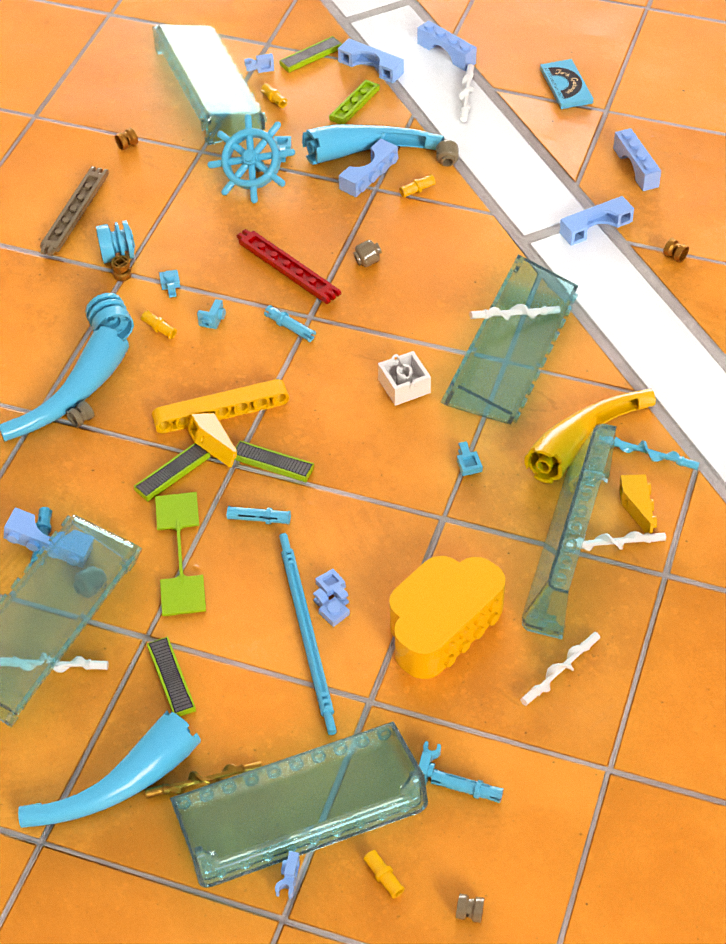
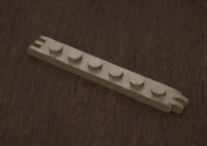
M91 166L40 244L41 254L45 255L47 253L48 256H53L55 252L60 251L109 174L108 169L102 170V168H97L96 170V167Z

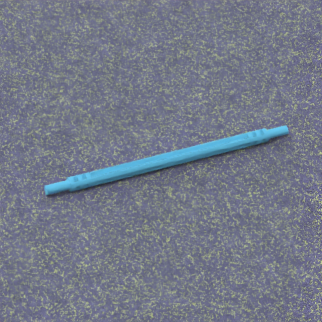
M282 533L279 535L283 550L281 555L320 713L324 717L328 735H334L337 733L333 718L334 709L294 550L290 547L288 535Z

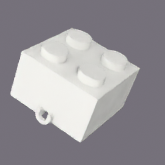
M414 351L400 356L395 354L391 359L378 363V380L395 406L431 393V376Z

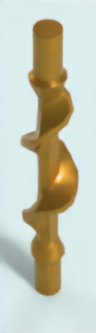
M261 761L246 765L241 764L239 766L228 764L222 769L221 773L201 777L196 771H191L187 781L171 785L162 783V785L145 789L146 798L169 793L180 795L189 786L203 782L211 787H215L221 778L232 775L244 776L262 771Z

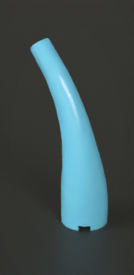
M353 124L317 127L306 130L307 132H303L302 135L303 147H307L309 155H306V158L313 165L369 150L380 139L396 146L436 150L437 144L444 140L443 135L421 130Z
M101 326L99 330L95 329L61 388L36 409L0 424V432L4 441L31 433L64 416L71 408L77 407L78 403L87 399L113 374L122 362L129 349L127 339L125 338L123 341L117 336L118 331L109 327Z
M166 711L124 759L98 783L63 800L47 804L36 803L19 806L18 818L20 827H36L67 822L110 808L136 795L172 771L200 744L201 739L197 733L194 736L190 734L189 724L174 712H171L169 715V712Z

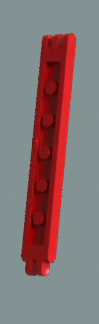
M245 229L242 233L237 234L241 246L325 304H329L331 300L336 299V296L338 297L342 294L340 289L255 231L250 232Z

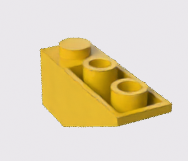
M192 414L188 432L193 441L222 463L232 467L237 456V450L215 414Z
M646 474L621 475L619 484L621 505L645 533L652 534L653 528H657V518L652 514L654 511V500L650 499L649 496L651 495V483H647Z

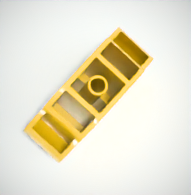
M435 556L426 560L393 590L389 599L390 631L395 638V660L397 664L408 674L419 679L435 677L446 667L452 666L456 657L461 653H465L475 639H480L485 630L498 621L504 607L505 575L497 565L482 557L466 558L459 563L451 557Z

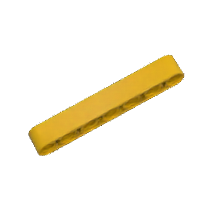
M276 379L161 406L152 411V418L157 432L168 433L188 428L192 414L214 413L218 420H223L284 405L289 401L290 397L284 381Z

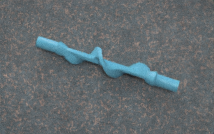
M602 433L599 436L600 442L619 447L625 453L639 451L649 454L654 462L666 459L676 462L681 467L684 466L694 470L699 468L700 462L686 459L684 456L681 457L676 451L665 454L648 449L647 443L644 440L635 445L622 441L618 437Z

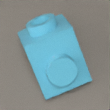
M215 299L209 312L202 310L197 312L199 326L217 329L220 321L224 320L226 310L223 308V300Z

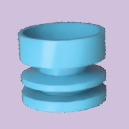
M127 220L122 221V230L119 229L118 222H115V231L112 232L108 224L96 226L103 264L111 263V260L116 257V253L125 256V251H128L130 259L135 258L134 238Z
M103 293L94 297L87 304L85 314L93 331L95 329L99 330L101 326L109 327L118 331L117 336L122 340L132 333L134 327L133 319L119 295Z

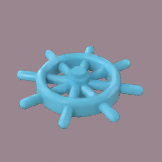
M246 114L244 117L245 129L238 131L231 137L223 131L217 132V136L226 144L222 151L221 160L210 161L207 166L209 168L222 167L225 175L228 177L229 182L222 189V195L226 196L234 185H237L244 189H250L251 202L257 203L258 188L267 185L272 180L280 187L285 186L286 182L277 175L281 165V158L295 155V150H280L278 143L273 138L281 127L280 122H275L269 131L265 132L261 129L252 128V117L250 114ZM253 138L262 139L254 149ZM244 140H246V150L239 145ZM269 144L272 152L260 153ZM234 150L242 155L241 157L231 158ZM272 159L269 168L265 166L262 160ZM242 164L234 174L231 165ZM248 169L249 180L240 179ZM256 171H262L264 173L262 176L256 178Z

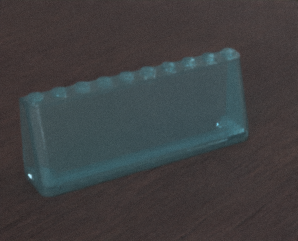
M210 25L152 26L155 50L158 55L163 53L201 122L202 131L205 130V142L207 145L223 141L217 136L218 131H223L231 137L238 131L245 129L244 117L246 114H250L252 117V128L265 130L266 114L261 111L259 102L256 103L253 92L250 93L248 84L244 82L243 75L239 74L237 65L233 64L232 57L228 55L226 47L222 45L221 38L217 37L215 28H212Z
M518 254L490 308L496 307L500 310H509L517 304H524L528 309L541 308L543 306H560V313L538 314L533 319L527 315H512L509 320H505L503 316H492L484 319L440 403L511 425L512 421L516 423L521 414L518 411L519 408L523 409L528 400L525 395H530L534 388L532 381H537L541 373L538 369L539 367L543 368L547 361V358L544 356L545 354H550L554 346L551 342H555L560 334L557 329H562L566 321L563 317L569 315L572 309L570 303L574 304L578 297V294L575 293L578 285Z
M608 424L595 426L567 469L522 614L521 623L527 631L563 639L570 586L601 480H604L606 483L609 480L617 426Z
M75 514L71 517L68 515L61 524L63 528L51 535L49 539L50 544L47 547L43 546L36 555L38 559L26 566L23 571L25 575L21 579L18 577L14 581L9 595L5 593L1 597L0 720L9 727L14 725L19 718L17 716L25 709L27 703L123 576L136 564L143 550L137 544Z
M394 721L170 798L200 886L205 888L213 887L283 862V860L288 859L289 851L298 852L300 856L418 814L428 805L424 774Z

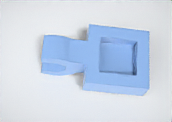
M272 53L258 55L256 60L251 58L244 59L247 71L256 69L258 73L274 71Z
M334 569L315 578L316 585L328 597L334 595L344 605L349 603V600L346 598L349 595L344 589L346 583Z
M321 588L313 593L316 596L313 601L320 606L319 614L333 627L350 615V610L336 597L329 600Z
M289 851L288 859L282 862L281 875H284V879L277 882L275 886L277 897H279L280 891L284 888L289 890L288 897L290 899L294 896V886L296 885L300 867L298 852Z

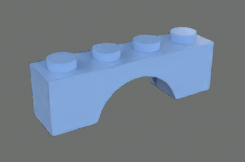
M429 20L417 27V44L427 50H431L437 45L443 47L450 55L453 65L464 71L467 70L468 64H476L477 47Z
M350 38L338 48V62L350 67L360 64L372 65L379 70L380 79L394 83L404 73V59Z
M629 128L615 132L613 149L620 159L627 157L630 159L635 173V181L642 191L658 188L661 169L633 130Z
M383 139L377 141L370 148L371 163L362 167L349 166L339 175V189L354 197L364 192L371 183H374L380 175L397 162L398 146Z
M623 196L562 218L560 220L559 233L572 246L587 239V230L594 225L609 224L618 228L633 222L634 208Z
M16 507L4 526L3 537L13 544H20L34 552L40 551L51 559H58L72 567H79L81 569L84 568L93 550L95 539L78 531H73L64 537L47 536L37 528L34 514Z

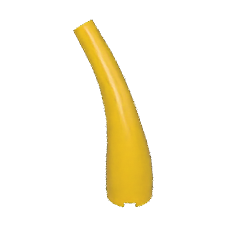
M649 388L599 401L555 424L534 443L524 459L526 469L530 468L535 474L533 477L544 483H552L557 479L560 480L581 446L597 428L620 415L654 406L656 399L653 390Z

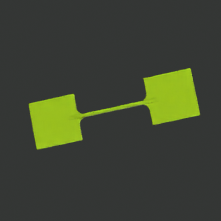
M197 492L155 496L157 530L174 529L177 531L180 572L176 578L160 580L162 616L205 612L203 575L186 576L183 574L180 531L185 527L199 526Z

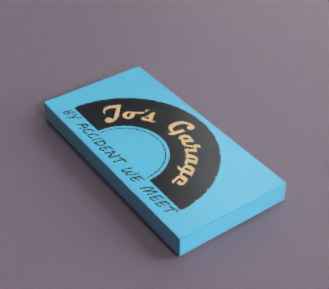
M572 59L540 64V70L561 109L593 103L594 98Z

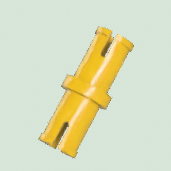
M267 83L262 85L261 92L268 97L270 102L276 103L280 108L287 106L288 100L277 89H273Z
M430 174L400 187L399 191L401 196L405 198L435 185L436 181L434 176Z
M148 310L142 314L141 321L150 325L155 332H160L169 339H173L176 336L177 329L167 324L162 317L158 318Z
M376 850L366 854L363 860L374 872L376 881L383 884L393 899L400 896L405 888L393 874L392 867L385 864Z

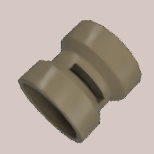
M81 401L77 404L76 408H71L66 412L69 421L76 428L82 426L85 420H90L95 416L91 406L86 401Z
M460 893L456 919L464 920L466 917H469L473 922L481 923L485 898L476 897L469 899L467 894Z

